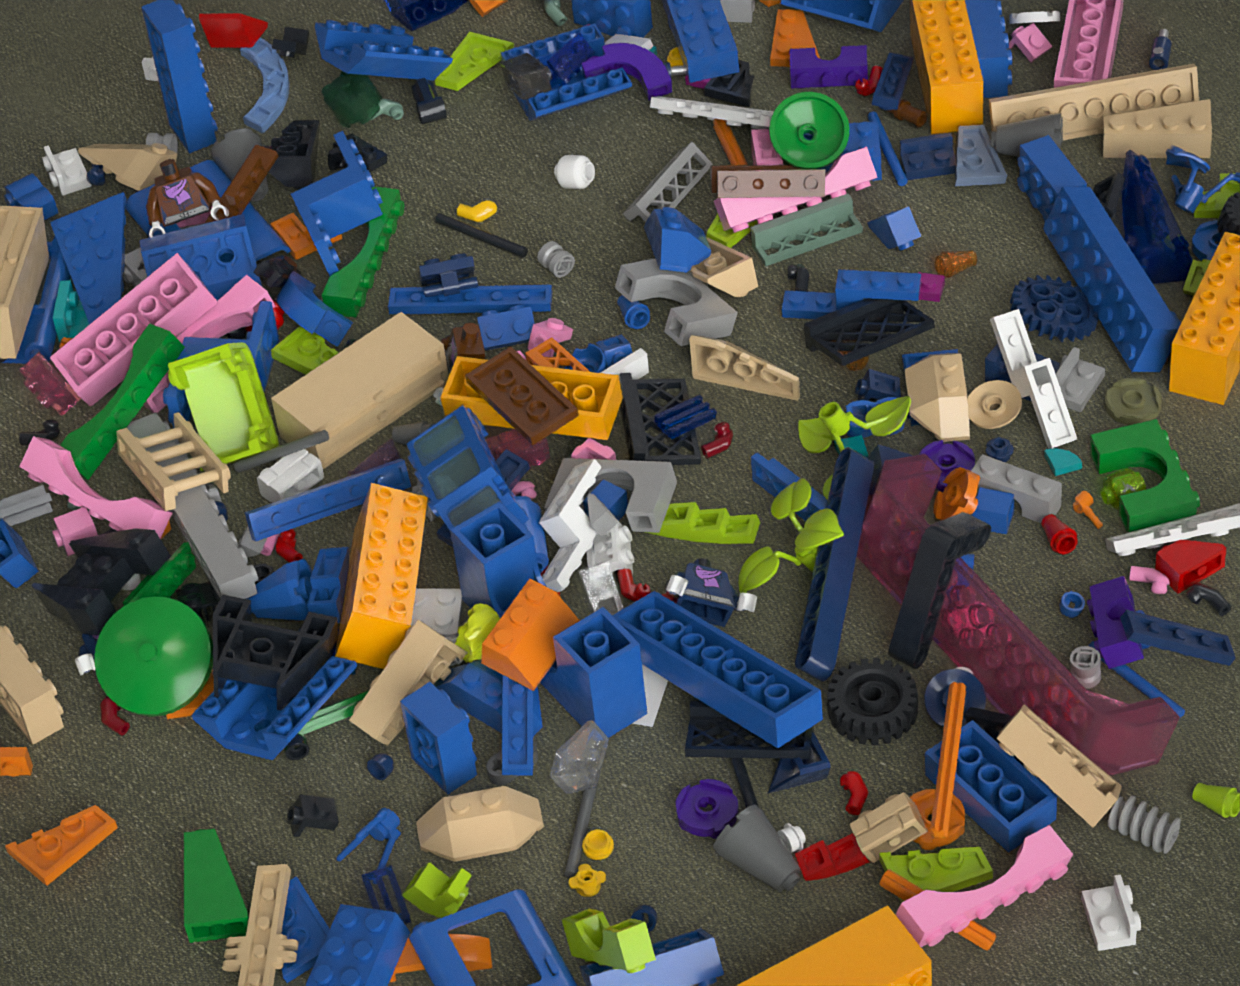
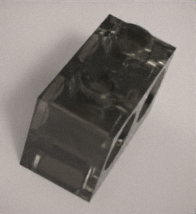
M525 53L500 62L506 86L522 100L532 98L538 93L552 90L550 85L552 80L550 69L531 54Z

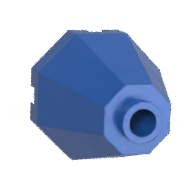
M301 559L287 563L255 585L257 594L246 598L251 600V613H254L257 618L305 620L309 612L307 603L312 591L310 582L312 569L306 560Z

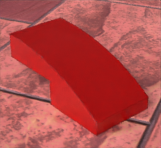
M854 833L828 846L821 840L795 853L802 875L806 881L836 876L869 863V859L860 850Z

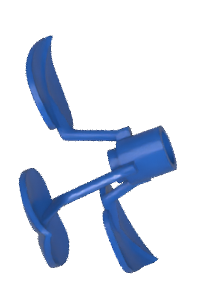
M1171 145L1170 149L1166 150V165H1176L1192 169L1187 184H1185L1174 203L1177 207L1190 214L1195 212L1200 201L1205 204L1209 197L1230 180L1240 183V173H1230L1204 195V188L1193 181L1197 171L1206 174L1211 169L1210 166L1200 157L1186 152L1177 146Z

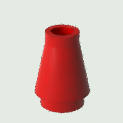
M1049 514L1042 519L1041 526L1054 552L1068 554L1076 548L1078 539L1075 530L1060 521L1053 514Z

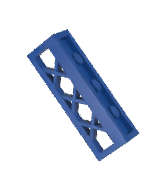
M759 453L751 456L753 481L775 498L784 488L800 479L774 458L768 461ZM811 487V498L808 505L795 513L806 521L812 514L826 509L828 501Z

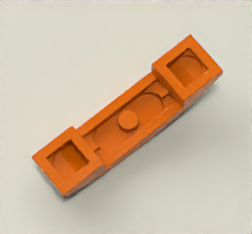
M448 934L468 972L492 968L489 938L467 934ZM409 938L390 982L396 981V974L425 970Z

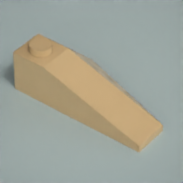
M159 143L152 145L93 144L78 149V153L91 163L103 165L105 173L111 174L113 172L116 174L115 180L138 191L155 184L154 179L163 175L159 166L160 163L168 159H174L176 162L177 158L176 152L167 149L166 145Z

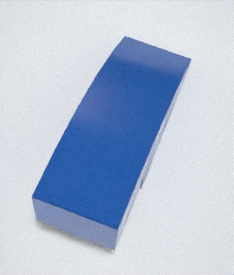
M349 547L320 549L310 577L312 591L307 603L308 611L337 617V623L341 621L349 568Z

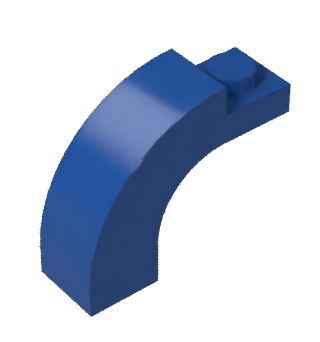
M293 271L277 295L276 299L279 306L311 334L317 333L338 347L353 322L318 299L313 293L316 285Z

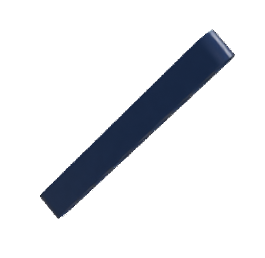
M850 447L842 450L836 460L826 508L831 509L836 514L844 536L818 546L795 659V667L822 682L830 677L836 664L874 470V462Z

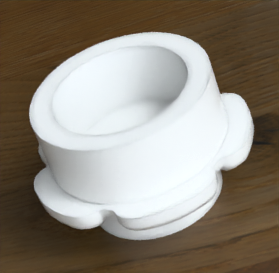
M786 823L784 829L778 831L790 853L803 850V843H805L806 838L802 829L799 826L794 827L790 823Z

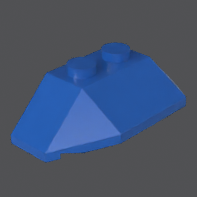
M663 207L662 209H653L645 223L644 229L659 269L687 273L691 270L692 266L701 263L711 256L712 250L704 231L674 208Z
M476 660L451 668V673L444 681L439 679L434 684L438 690L443 689L448 694L455 706L463 708L473 717L502 733V674L481 664V660ZM538 686L533 691V736L543 727Z

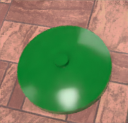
M160 596L135 600L119 609L103 627L95 648L94 662L96 675L106 695L125 710L149 717L171 714L191 703L206 685L213 667V641L211 634L202 618L182 602Z

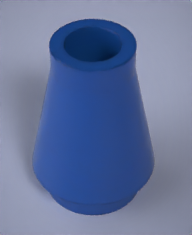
M623 295L619 297L617 305L621 309L626 325L634 329L645 327L650 320L649 308L639 301L630 302Z

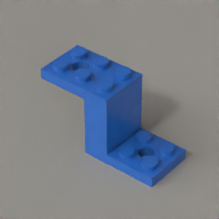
M343 131L333 136L347 168L291 193L329 276L339 271L336 264L341 262L335 249L329 250V247L333 246L330 239L383 215L379 204L383 203L377 188L371 189L375 187L371 174L366 169L367 167L360 154L355 156L359 151L353 139L347 140Z
M260 302L258 311L253 314L252 331L247 333L246 340L184 337L182 344L185 348L176 361L227 343L244 342L252 353L260 382L265 392L274 361L271 356V349L279 344L280 341L272 302ZM169 383V386L163 392V402L168 405V421L175 428L174 413L179 412L186 421H191L192 413L185 390H179L176 386L174 387Z

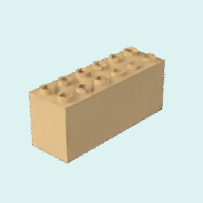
M0 206V358L16 359L49 261L43 208Z
M398 313L271 398L279 436L289 443L326 430L329 434L328 441L306 448L309 454L311 453L320 459L322 468H326L432 396L437 388L445 387L449 374L444 344L404 313Z

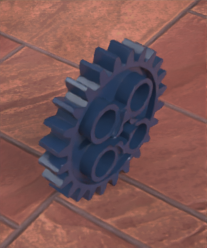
M1036 275L1035 280L1027 277L1026 281L1020 280L1019 284L1015 285L1009 302L1011 303V311L1019 309L1024 325H1029L1028 331L1036 329L1038 336L1047 334L1049 340H1052L1054 336L1058 337L1060 342H1063L1065 337L1071 342H1074L1075 337L1083 340L1085 335L1089 337L1091 332L1095 331L1099 320L1097 312L1089 304L1084 292H1080L1081 288L1079 286L1072 287L1070 280L1063 283L1060 277L1055 281L1049 275L1044 280L1039 275Z

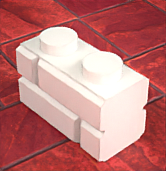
M306 449L281 457L273 466L263 469L257 477L260 494L269 502L274 503L308 491L324 478L322 463L319 458L311 453L309 454Z

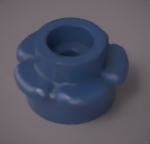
M1002 437L989 440L985 449L989 457L1002 462H1007L1014 452V447L1010 445V441Z

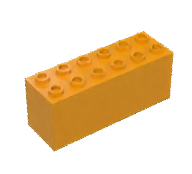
M910 0V36L931 134L958 132L959 126L983 125V77L965 0Z
M1224 232L1172 342L1169 382L1170 392L1221 405L1225 404L1240 370V235Z
M371 483L354 529L335 657L384 669L388 664L390 655L404 641L405 634L412 623L428 497Z
M887 905L736 986H932L931 959Z

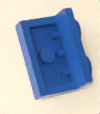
M516 305L510 307L509 311L498 313L497 310H491L477 317L484 350L487 351L529 342L532 327L535 324L531 307L525 308L524 305Z

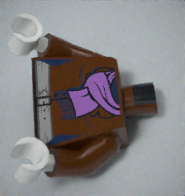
M168 159L160 163L159 166L163 175L154 179L155 186L149 190L146 203L149 225L152 226L149 232L150 237H153L155 231H161L165 234V230L160 226L161 223L166 227L210 211L213 219L219 220L216 215L219 209H223L224 214L228 217L229 210L220 205L221 198L212 181L198 172L193 173L190 167L178 170L174 159Z
M466 323L464 326L454 327L451 330V334L441 340V343L444 344V350H446L445 356L449 375L457 356L485 359L479 326L474 323ZM439 387L435 390L433 396L437 398L435 402L442 406L440 397L444 388Z

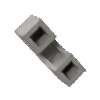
M983 454L971 470L980 476L975 498L980 487L1014 494V499L1021 505L1022 517L1039 523L1049 514L1056 515L1061 508L1062 483Z

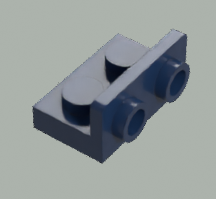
M951 133L900 141V161L907 180L955 174L956 157L953 150V137Z

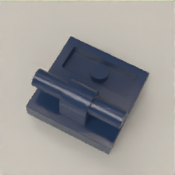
M465 253L451 256V260L440 262L439 259L424 261V265L419 266V277L421 286H425L423 287L425 298L444 294V297L460 294L461 290L478 287L477 277H472L475 270L473 256L467 257Z

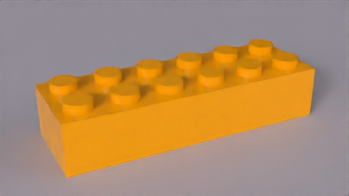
M457 356L440 397L445 417L464 405L467 409L470 408L483 425L515 429L466 381V374L488 360ZM532 365L578 409L579 416L553 432V434L608 440L623 399L618 375Z

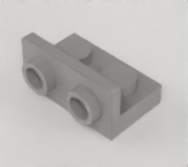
M1073 347L1069 355H1064L1060 368L1055 375L1066 407L1082 412L1105 377V368L1080 360V349Z

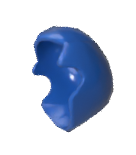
M589 343L585 349L576 348L572 353V356L590 372L601 373L607 369V360L602 349L592 343ZM565 366V369L573 370V367Z

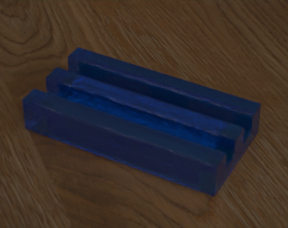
M698 395L656 414L654 422L670 439H673L716 419L717 411L714 408L709 409L710 404L707 401L703 403V397Z
M392 865L361 875L372 909L380 910L370 880L375 879L386 910L394 912L382 876L387 875L401 912L398 916L405 924L411 923L410 915Z

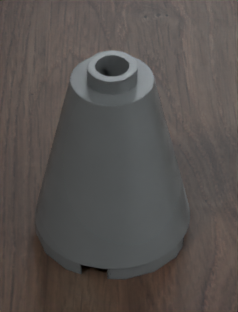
M1062 113L997 126V131H992L991 147H996L997 153L1020 157L1021 144L1049 135L1061 150L1063 142Z
M245 128L230 131L224 134V140L220 143L216 141L212 147L211 153L214 162L231 181L254 146H262L259 134L257 132L254 134L251 129ZM267 175L250 201H260L268 193Z
M756 804L747 807L736 816L739 821L733 827L728 824L722 830L714 843L713 849L718 856L779 892L784 889L790 891L801 879L799 876L801 868L764 811Z

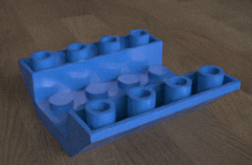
M326 20V23L315 22V31L322 59L347 74L409 79L425 78L426 80L434 81L453 60V58L444 54V50L441 48L429 47V50H422V47L412 45L414 37L407 34L405 28L399 26H391L390 29H384L383 26L377 24H369V27H363L362 24L356 22H348L347 25H341L340 22L334 20Z
M595 23L501 52V58L512 91L529 121L617 94L632 87V82L623 68L611 70L594 77L584 78L582 63L586 62L590 57L603 56L602 46L605 45L604 37Z
M244 214L139 240L147 277L178 253L217 301L246 275L262 286L260 277L253 273L257 265ZM224 253L234 255V258L228 263L219 260Z
M332 656L282 711L277 710V689L227 679L219 698L214 697L213 691L191 716L197 724L224 748L273 760L355 670L357 663L356 661Z

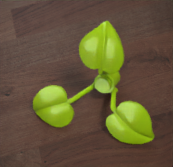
M910 396L900 397L875 406L866 414V423L854 417L850 411L844 413L837 402L827 403L820 409L819 418L799 420L800 441L807 452L820 453L828 449L832 441L836 440L841 453L845 448L840 436L849 431L850 421L863 429L871 428V432L875 436L889 435L898 430L905 422L910 409L911 398ZM833 474L826 480L823 486V495L827 501Z
M801 478L784 488L776 496L771 506V513L776 519H783L789 515L790 520L799 532L795 540L796 557L781 551L773 553L770 547H763L757 550L745 561L741 568L738 581L740 593H746L771 579L779 567L778 558L789 560L797 566L803 563L813 573L818 546L844 536L836 514L828 508L812 514L806 520L804 528H802L796 519L795 512L804 509L810 501L811 486L806 479Z

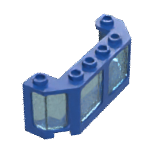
M464 405L406 443L411 453L407 457L416 469L414 473L423 485L421 489L430 501L428 503L430 509L436 517L441 516L450 530L500 501L522 524L529 520L526 511L516 502L515 494L507 486L484 438L489 435L485 426L470 408L467 409Z

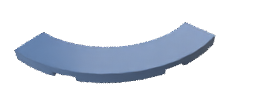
M260 37L252 48H240L241 56L251 61L258 68L263 77L262 96L259 97L254 107L243 117L244 124L264 133L283 111L288 99L290 83L283 58L279 56L275 49H272L271 44Z

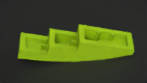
M696 502L669 504L660 533H645L693 542L753 544L760 520L757 514L730 516L726 508L700 510Z

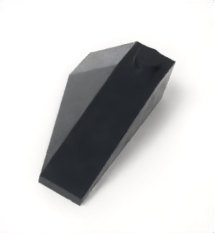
M294 120L282 130L280 138L274 137L271 140L270 147L264 146L278 153V158L269 173L284 186L300 190L314 183L320 120Z

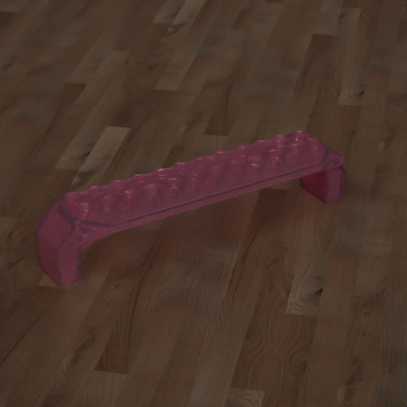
M926 454L884 461L865 512L857 551V558L901 605L921 538L925 530L930 526L923 517L926 514L942 473L939 467ZM961 557L956 559L933 640L958 667H966L973 672L974 676L981 682L986 698L1000 713L1014 716L1023 704L1026 705L1108 775L1158 764L1180 716L1161 697L1126 704L1086 690Z

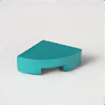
M862 435L841 439L844 448L850 447L865 457L869 456ZM834 440L835 450L840 454L836 440Z
M1057 448L1044 450V457L1055 476L1082 469V461L1074 453Z

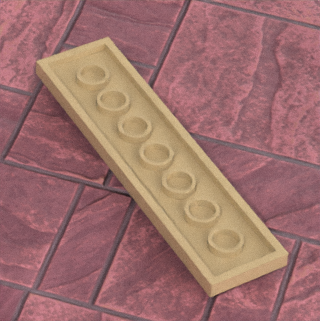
M1188 64L989 99L991 130L997 131V126L1062 113L1063 140L1102 134L1104 116L1199 101L1197 66L1195 64Z

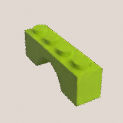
M590 908L561 919L571 956L584 959L585 962H596L600 966L607 965L611 966L612 969H622L627 973L641 971L646 968V963L656 960L645 921L630 918L610 926L603 911Z

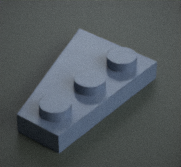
M984 125L959 126L956 144L955 186L1005 184L1007 174L995 148L991 147V140Z

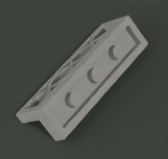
M690 142L674 155L624 211L623 215L629 221L639 215L646 222L650 216V213L646 210L649 205L658 206V209L663 207L675 208L710 169V165H713V163L693 142ZM692 156L703 166L700 170L691 168L690 159ZM676 174L686 175V186L677 184ZM663 189L672 190V202L663 200Z

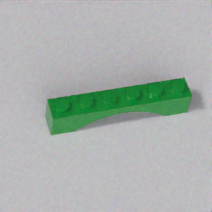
M371 188L372 190L377 188L383 201V203L379 204L383 215L365 223L369 233L361 252L347 266L331 275L322 293L323 303L342 316L356 318L360 308L365 306L367 291L373 287L375 272L381 268L382 256L389 248V239L396 232L399 216H402L404 213L405 205L404 201L401 200L399 189Z
M150 323L133 345V355L129 370L116 394L94 418L69 433L60 444V446L71 452L74 464L82 478L90 479L117 442L116 431L128 427L168 372V363L176 361L184 350L185 346L170 331Z

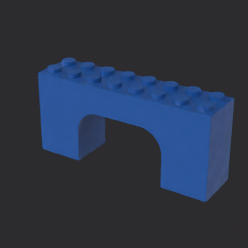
M500 501L450 529L462 600L470 609L475 604H487L501 618L503 611L508 609L529 579L546 586L538 567L534 535ZM604 607L553 637L556 661L540 683L597 744L648 714L640 644Z

